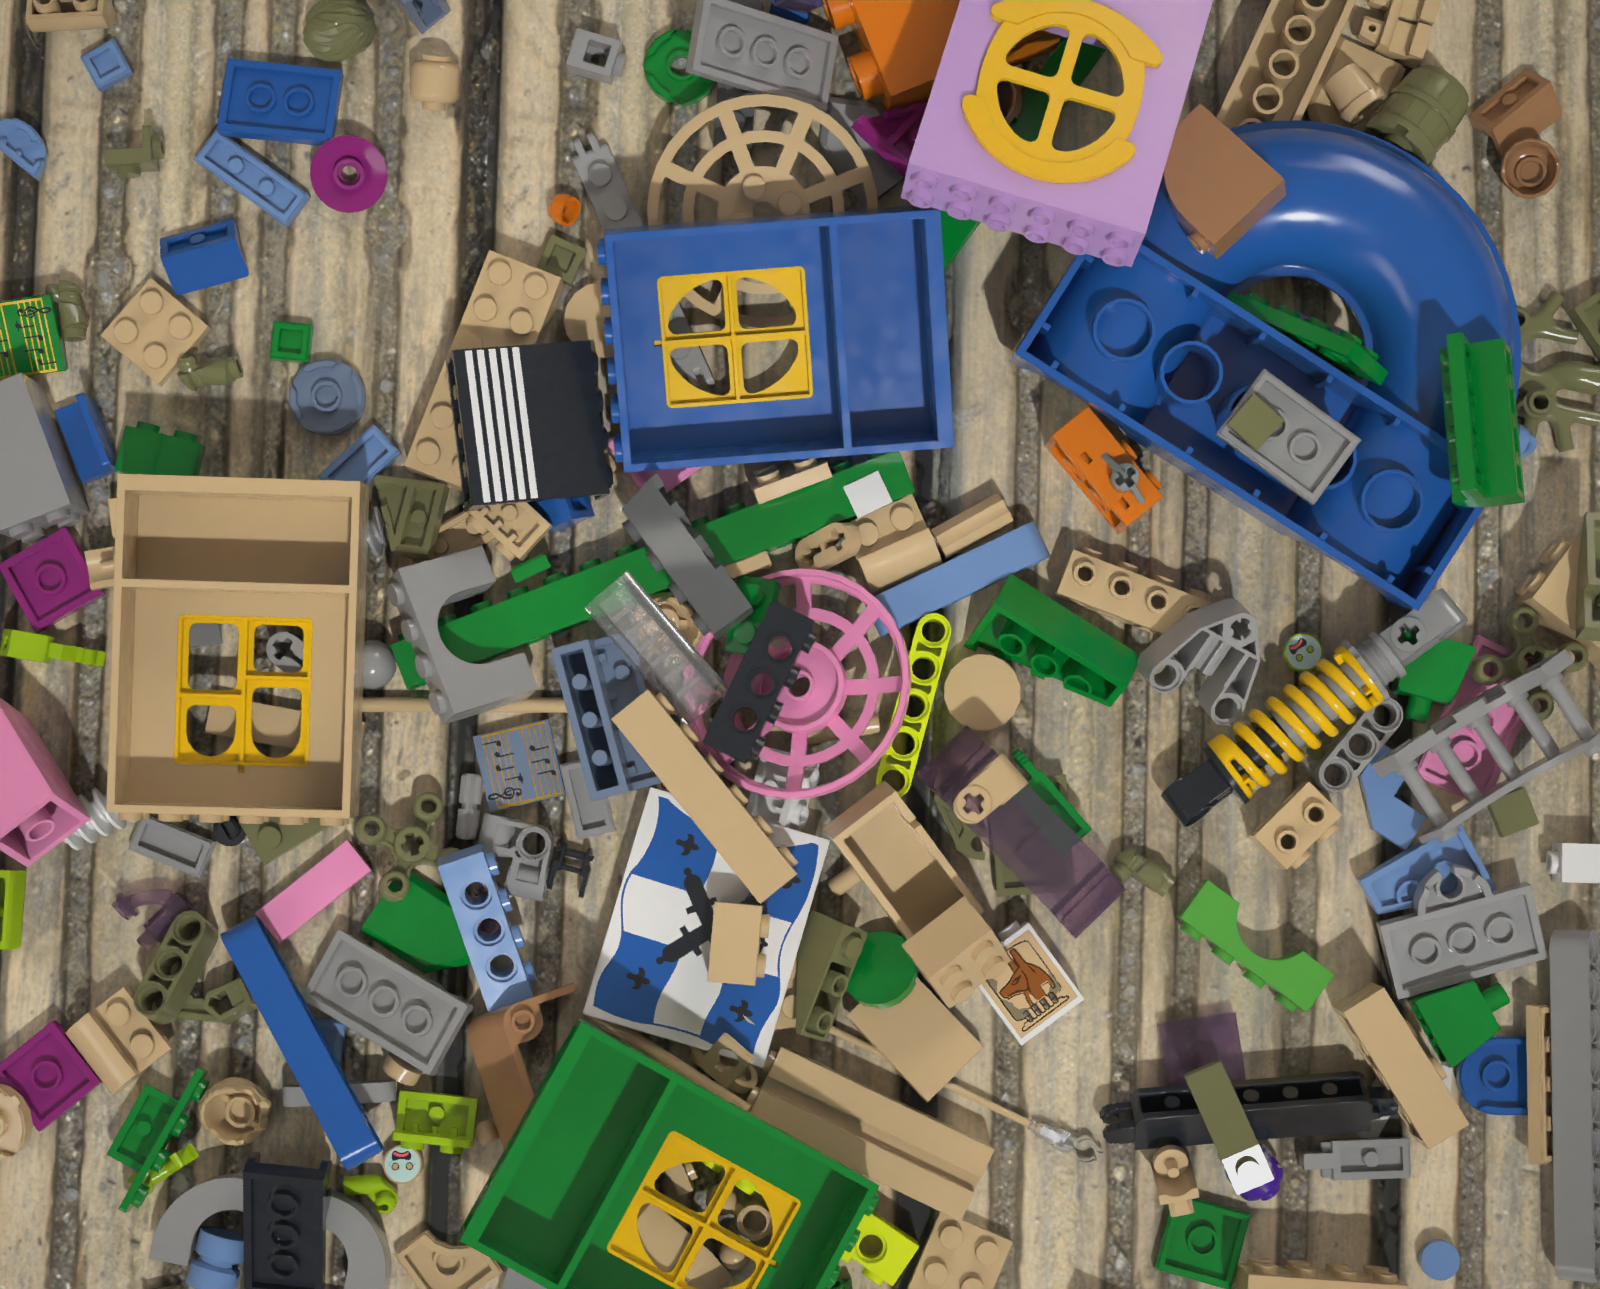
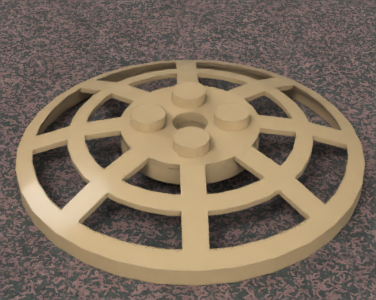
M756 94L743 95L721 101L701 111L681 127L667 144L656 164L649 186L647 216L648 225H660L659 201L665 177L686 186L682 205L683 223L694 222V203L697 192L718 201L717 220L753 218V207L762 201L772 204L775 210L774 216L810 214V203L830 195L833 212L844 211L842 190L862 182L866 193L867 209H877L878 199L872 171L861 148L848 131L837 121L811 104L786 96ZM770 106L798 112L790 134L770 130L741 133L733 111L745 107ZM719 117L727 138L726 140L708 151L696 165L693 172L672 163L677 151L694 132L707 122ZM812 120L825 126L842 142L851 154L857 166L856 168L836 176L825 158L811 145L804 142ZM769 142L784 145V148L775 167L767 165L754 166L746 144ZM732 151L739 172L725 186L704 178L705 173L716 160L725 153ZM799 152L814 163L825 181L803 189L801 184L790 174ZM740 278L736 285L737 291L761 295L780 293L766 283L746 281L743 278ZM723 286L714 304L701 297L693 289L684 296L697 308L717 319L725 321ZM790 303L793 311L791 313L767 317L739 314V323L741 326L755 328L786 326L795 322L796 315Z

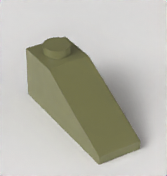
M1218 1059L1183 1074L1236 1194H1242L1274 1180L1221 1060Z

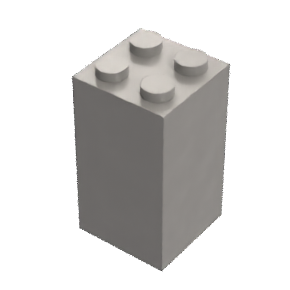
M19 373L0 381V534L12 539L22 540V543H28L44 537V530L58 525V528L62 529L63 527L68 528L80 523V516L88 514L90 511L43 386L23 373Z

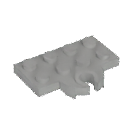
M1450 864V872L1457 878V887L1449 894H1441L1440 884L1443 877L1440 871L1436 868L1429 871L1416 888L1413 896V913L1376 922L1393 995L1399 1000L1548 959L1531 885L1527 882H1522L1491 891L1489 883L1473 869L1459 864Z

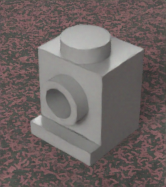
M577 28L566 61L568 73L573 76L579 75L612 85L614 76L622 77L627 62V55L622 54L621 40ZM598 56L606 59V63L603 66L592 64V61Z

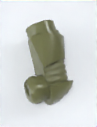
M59 280V284H47L45 294L53 293L54 303H60L62 339L68 342L86 340L89 322L80 298V293L83 290L77 284L67 280Z
M194 354L184 355L177 360V366L180 369L177 375L180 381L193 391H197L198 387L205 385H231V382L243 377L242 365L236 355L204 361L198 364V359Z
M1137 848L1126 849L1113 858L1115 865L1110 868V875L1120 883H1125L1132 876L1133 879L1163 897L1176 881V878L1170 874L1171 872L1167 870L1166 866L1143 858V856L1136 853Z

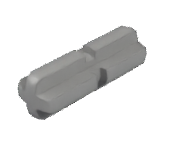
M465 773L461 776L459 803H462L461 809H458L456 837L459 839L474 840L478 837L480 810H477V804L481 805L483 784L482 776L479 774Z

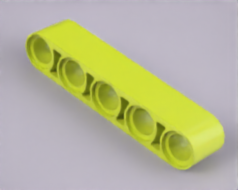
M938 613L927 614L919 620L908 654L911 670L910 696L920 698L923 702L924 710L918 717H909L905 714L897 734L906 733L910 735L914 742V748L909 754L900 755L894 751L891 744L880 759L875 778V785L877 787L882 783V777L887 771L894 770L899 772L904 779L902 789L897 792L900 797L905 795L911 786L951 636L949 621ZM928 622L940 624L944 631L943 638L937 642L926 640L922 634L923 625ZM926 659L932 663L934 668L932 677L921 680L913 674L912 665L916 660ZM898 692L889 728L892 724L895 712L898 707L900 692Z

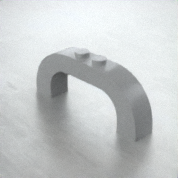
M231 1173L212 1177L179 1196L165 1211L157 1225L149 1259L188 1266L191 1264V1261L196 1260L197 1252L194 1249L200 1228L205 1226L209 1218L220 1211H243V1173ZM331 1190L330 1204L326 1217V1229L339 1238L346 1250L348 1270L344 1289H389L392 1260L384 1230L374 1215L359 1201L350 1196H345L344 1193Z

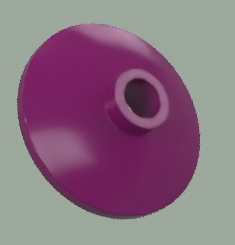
M342 135L328 140L317 150L311 162L310 179L315 193L324 204L340 212L355 213L368 209L380 199L386 188L388 170L383 155L374 144L358 136ZM344 167H354L357 171V177L351 181L346 180L342 175Z

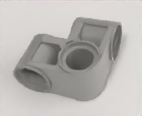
M484 812L478 844L483 843L486 854L493 852L495 856L513 857L505 882L508 895L543 902L547 891L550 864L555 846L553 833L543 825L520 821L517 818ZM531 832H537L545 839V848L541 853H533L526 846V838Z

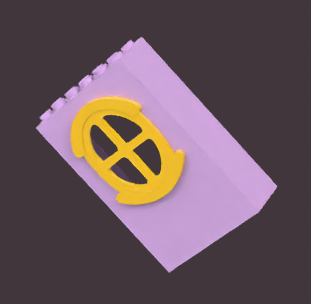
M960 0L908 162L901 198L908 200L912 205L919 208L932 207L946 211L955 219H972L985 223L990 229L1005 232L1009 230L1022 234L1025 238L1035 243L1048 242L1062 246L1067 252L1075 255L1088 254L1102 258L1106 264L1121 267L1125 265L1132 267L1148 228L1213 0ZM1038 30L1068 38L1058 73L1053 77H1047L1011 66L1007 63L1006 56L1018 42ZM1082 42L1110 50L1121 72L1123 82L1122 95L1118 97L1110 96L1077 86L1072 82L1071 76ZM1009 81L1042 91L1048 95V106L1038 138L1035 141L1029 142L1020 138L1007 124L998 102L997 85L999 82ZM1069 100L1109 111L1114 115L1115 120L1111 127L1090 145L1068 152L1056 150L1052 146V139L1064 102Z

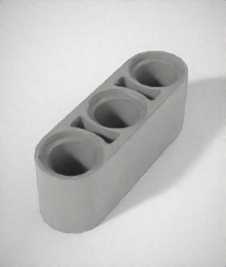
M1390 698L1388 701H1383L1379 704L1386 707L1390 713V720L1385 726L1377 724L1374 720L1373 715L1376 707L1369 712L1362 710L1358 712L1355 722L1344 729L1315 764L1312 770V780L1319 790L1329 793L1340 792L1347 789L1400 726L1403 720V711L1397 701ZM1353 735H1359L1365 741V751L1360 756L1354 755L1349 749V740ZM1330 764L1337 766L1341 772V779L1335 786L1328 784L1324 778V771Z

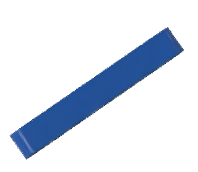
M255 914L220 934L224 946L344 1167L350 1171L384 1151L374 1127L258 916Z

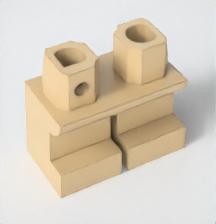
M1367 0L1368 6L1384 10L1385 13L1382 21L1364 16L1356 39L1374 46L1373 52L1401 65L1415 69L1424 58L1433 29L1432 25L1435 22L1441 0Z

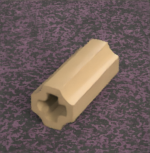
M997 492L931 529V534L943 557L948 559L1007 526L1014 520L1002 497Z

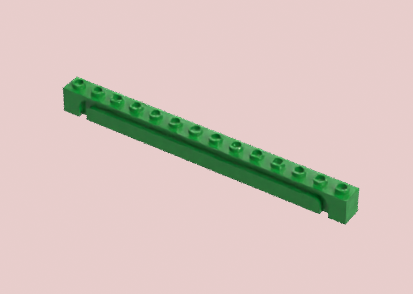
M900 452L873 453L866 455L868 461L854 466L852 461H847L831 468L832 477L761 504L757 503L749 507H745L744 502L735 504L723 510V517L710 521L708 516L690 523L694 532L697 531L715 555L713 558L716 562L726 566L759 552L767 551L769 553L798 542L831 523L850 522L857 519L843 487L876 471L879 472L893 502L911 494L914 497L915 490ZM636 544L615 551L616 558L601 563L600 558L579 565L580 572L565 577L564 572H560L546 577L542 580L544 584L542 587L529 591L528 586L512 590L506 594L508 600L493 605L492 600H487L470 607L472 614L457 619L455 614L438 619V631L442 642L454 656L468 663L482 664L635 605L655 593L668 592L670 590L667 585L673 581L664 570L657 573L645 557V554L650 551L647 546L638 549ZM402 633L397 636L399 642L390 646L406 688L415 690L427 684L425 678L422 679L416 670V655L411 642H407Z

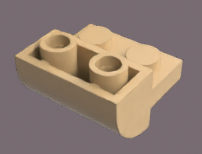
M27 0L25 20L33 33L110 29L114 26L116 13L112 0Z

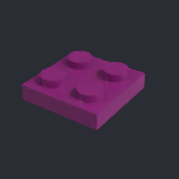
M63 527L0 563V571L33 630L37 633L106 595L103 589L94 591L90 589L85 556L72 532L67 527Z
M57 1020L50 1022L0 1063V1083L11 1086L23 1096L30 1108L33 1125L38 1132L46 1129L102 1083L66 1036V1031Z

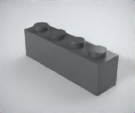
M656 473L622 508L627 519L622 525L635 543L642 539L650 551L645 554V557L655 571L660 573L664 570L673 581L667 587L680 605L687 601L695 611V614L690 618L702 635L705 636L710 632L714 639L718 640L754 614L753 608L723 565L717 563L713 558L715 555L703 537L691 528L692 524L678 502L671 501L664 488L665 484Z

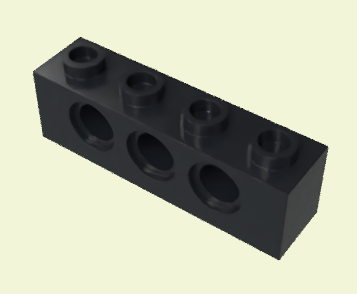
M774 600L771 601L702 741L704 745L745 765L750 757L757 760L766 742V738L761 736L767 722L773 725L776 722L784 705L778 699L784 687L792 689L801 670L795 664L802 651L809 654L818 636V632L812 630L815 620ZM784 639L789 642L792 649L786 658L775 659L769 654V646L774 640ZM760 674L769 675L774 681L773 689L765 695H759L751 688L752 680ZM749 709L756 714V724L750 730H740L735 726L734 717L740 710Z

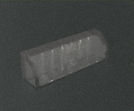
M628 570L585 607V610L657 693L661 691L674 707V712L683 723L686 722L688 725L696 720L727 692L729 687Z

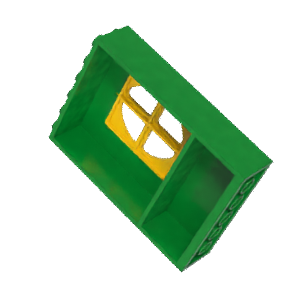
M578 1017L460 1228L459 1241L547 1289H700L689 1286L685 1282V1277L703 1243L709 1238L720 1241L755 1262V1270L748 1278L735 1285L720 1289H825V1287L831 1289L840 1274L841 1267L837 1264L844 1251L851 1252L859 1239L861 1231L857 1227L864 1214L866 1216L872 1214L879 1201L880 1195L876 1193L879 1185L863 1174ZM704 1161L722 1165L725 1170L724 1176L710 1202L702 1212H695L657 1191L654 1186L655 1180L667 1169L687 1162ZM740 1179L749 1180L760 1192L768 1207L772 1223V1236L770 1242L765 1247L753 1244L718 1223V1216L735 1184ZM646 1203L658 1207L692 1227L691 1237L674 1268L669 1272L660 1270L650 1259L642 1245L638 1231V1213L642 1205Z

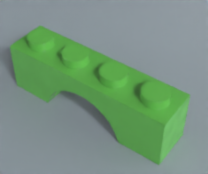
M1202 879L1175 916L1183 922L1179 929L1197 942L1202 937L1214 945V948L1211 950L1212 954L1229 966L1233 961L1246 969L1242 976L1259 989H1262L1266 984L1277 993L1274 1000L1288 1011L1293 1013L1298 1008L1301 1011L1308 1012L1335 974L1304 951L1297 949L1285 956L1273 959L1262 958L1254 954L1243 943L1238 932L1237 913L1240 903L1209 880Z

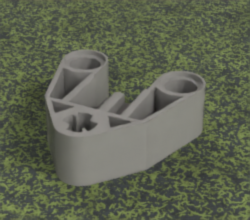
M1232 598L1224 599L1187 613L1140 654L1137 668L1149 685L1159 693H1170L1176 690L1191 669L1194 667L1208 676L1198 692L1200 706L1217 725L1230 726L1238 721L1244 712L1260 664L1257 621L1238 600ZM1166 665L1160 673L1155 674L1159 667ZM1225 699L1221 705L1216 707L1220 700Z

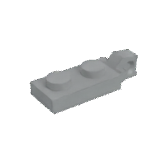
M1406 1136L1329 1139V1141H1319L1320 1150L1299 1151V1167H1303V1170L1320 1169L1322 1178H1330L1334 1181L1411 1178L1410 1138Z

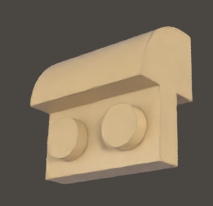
M913 494L850 521L861 532V547L854 556L866 586L873 596L943 564L930 529L926 526Z
M127 986L122 987L93 1011L86 1013L65 1033L112 1096L117 1095L145 1073L146 1069L174 1048L157 1024L136 1010L134 995Z

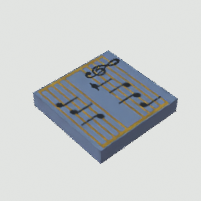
M549 719L473 737L490 812L566 795Z

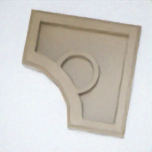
M428 1229L394 1253V1256L418 1289H480L504 1271L502 1265L466 1244L452 1245L438 1240Z

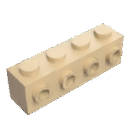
M1081 547L1080 552L1073 549L1069 553L1053 595L1159 637L1187 613L1213 604L1210 602L1212 596L1205 592L1192 588L1189 589L1188 593L1174 588L1175 582L1171 579L1156 574L1153 575L1152 579L1138 574V567L1123 561H1117L1116 565L1101 560L1103 557L1102 553L1087 547Z

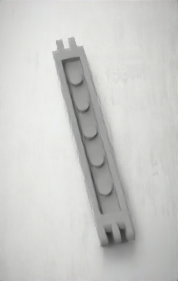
M591 132L586 137L592 149L585 152L580 139L573 140L572 143L578 155L571 159L604 232L607 228L644 226L607 143L599 145L594 133ZM678 302L669 318V330L675 334L692 333ZM699 346L676 348L671 352V360L674 367L691 384L700 388L696 375L701 373L708 387L715 384Z

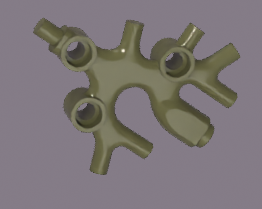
M1551 291L1543 305L1536 313L1529 315L1525 308L1517 306L1521 333V351L1528 341L1535 338L1572 345L1577 343L1579 330L1558 326L1553 321L1554 314L1564 301L1562 295ZM1521 360L1518 393L1521 397L1517 400L1516 409L1518 417L1523 420L1522 425L1529 429L1530 434L1536 437L1538 425L1542 421H1548L1555 432L1559 452L1574 450L1571 425L1573 423H1580L1597 427L1600 421V412L1561 404L1556 399V393L1561 389L1596 395L1597 392L1600 393V365L1580 361H1563L1550 365L1540 371H1532L1527 369ZM1534 399L1541 403V410L1534 406Z

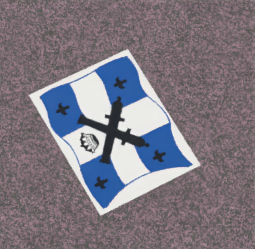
M650 787L583 1014L708 1051L723 1033H728L753 1055L754 1059L750 1064L763 1068L830 840L767 822L774 831L768 836L778 849L785 845L799 863L793 867L798 874L760 904L673 795L669 792ZM716 901L763 905V914H770L768 938H761L759 951L760 954H767L765 977H757V984L755 986L707 982L714 903ZM744 1016L751 1020L754 1024L747 1022ZM725 1048L719 1051V1055L738 1060L737 1055L730 1049Z

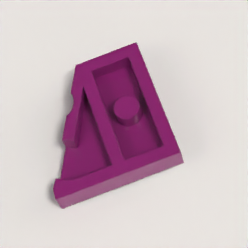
M924 101L911 104L906 109L893 108L885 110L882 115L871 118L862 115L856 119L851 128L905 178L908 162L927 103Z

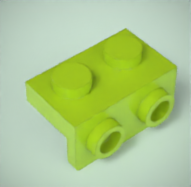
M401 1089L396 1126L392 1132L391 1140L401 1141L400 1147L405 1149L424 1150L425 1144L440 1145V1152L463 1154L464 1148L469 1149L474 1145L479 1097Z

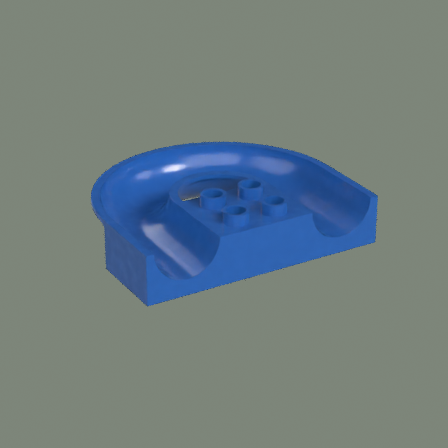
M1301 120L1266 121L1230 128L1237 137L1285 179L1286 196L1216 260L1207 251L1204 254L1200 253L1189 242L1187 238L1189 234L1181 226L1171 208L1163 172L1148 228L1132 267L1125 265L1121 267L1106 264L1102 258L1088 254L1075 255L1008 361L1021 369L1032 371L1083 400L1118 425L1126 433V436L1281 535L1291 537L1311 547L1348 569L1379 591L1387 599L1386 602L1397 609L1419 611L1485 508L1463 507L1452 503L1439 348L1447 347V334L1463 332L1470 343L1503 338L1511 348L1515 399L1517 398L1521 368V333L1516 301L1508 273L1493 240L1481 220L1462 196L1439 174L1413 155L1393 144L1358 130L1329 123ZM1279 277L1303 278L1325 286L1337 294L1351 309L1361 329L1364 347L1379 355L1377 362L1388 371L1387 376L1381 386L1364 378H1361L1358 383L1228 300L1229 295L1232 291L1240 294L1254 284ZM1263 369L1267 370L1361 439L1314 505L1309 504L1215 435Z

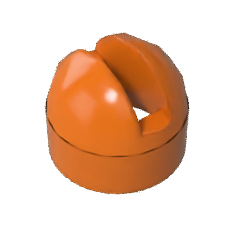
M558 193L552 196L551 199L553 201L550 207L547 206L548 216L554 222L565 227L573 225L580 215V201L569 194Z

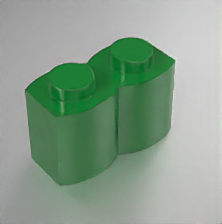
M137 421L136 427L125 425L114 471L120 474L199 476L206 447L197 442V435L175 430L174 436L159 433V426Z

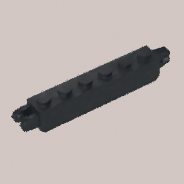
M1359 1071L1231 1081L1257 1140L1370 1131L1372 1120L1398 1113V1104L1393 1099L1394 1094L1391 1089L1387 1090L1385 1087L1368 1086L1365 1075ZM1188 1084L1138 1088L1130 1094V1102L1106 1104L1099 1111L1103 1124H1107L1102 1131L1103 1138L1110 1144L1134 1143L1135 1150L1161 1148L1166 1145L1191 1146L1214 1144Z

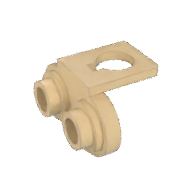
M723 1033L708 1051L690 1046L693 1062L731 1093H749L756 1086L758 1075L750 1064L754 1059L753 1055L728 1033ZM725 1048L730 1049L737 1055L738 1060L719 1055V1051Z

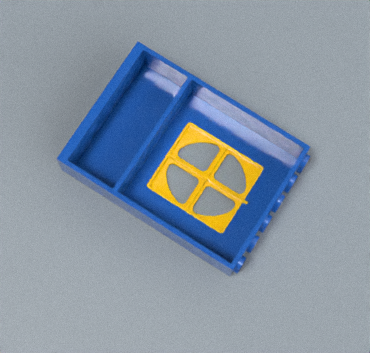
M904 206L607 228L604 232V238H598L599 265H607L608 278H601L600 281L602 305H610L611 317H605L604 321L605 343L614 347V356H608L607 361L609 384H617L618 394L611 395L612 424L620 423L621 433L614 434L616 463L623 462L624 473L954 447L941 212L939 209ZM744 277L752 278L778 290L794 308L795 322L786 326L743 328L739 323L736 287L738 280ZM710 280L720 281L723 286L724 328L719 331L672 333L669 330L668 323L677 303L695 287ZM788 339L796 341L798 345L797 356L788 371L767 388L754 393L747 392L743 381L742 346L749 342ZM725 346L728 351L729 392L725 395L713 394L688 382L674 367L671 360V352L676 348Z

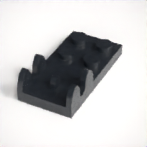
M250 1152L243 1170L244 1289H325L326 1217L332 1188L327 1187L330 1177L332 1160L322 1159L319 1169L260 1163V1152Z

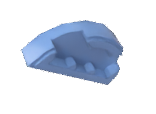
M19 119L0 120V150L37 181H40L46 170L48 157L44 140L31 125Z

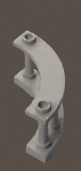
M1566 649L1526 669L1527 673L1511 681L1508 678L1428 726L1429 730L1414 740L1408 739L1372 764L1379 778L1395 772L1397 777L1402 775L1434 826L1418 837L1422 844L1436 838L1440 843L1449 840L1461 831L1458 827L1459 824L1515 788L1583 752L1586 757H1590L1600 751V729L1596 731L1592 729L1561 681L1564 678L1561 671L1574 663ZM1538 685L1543 690L1548 689L1579 739L1559 749L1528 701L1527 697L1529 694L1527 691ZM1504 703L1509 708L1514 707L1545 755L1544 758L1521 771L1488 721L1491 718L1488 712ZM1467 725L1470 730H1476L1507 778L1481 794L1450 746L1452 740L1449 736ZM1427 750H1430L1432 754L1437 753L1468 801L1467 804L1449 816H1446L1415 768L1418 765L1415 759Z

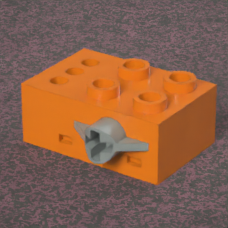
M1089 406L1055 432L1045 445L1047 450L1118 535L1163 498V495L1159 492L1162 486L1158 479L1149 470L1143 473L1134 462L1137 456L1133 449L1124 440L1118 442Z

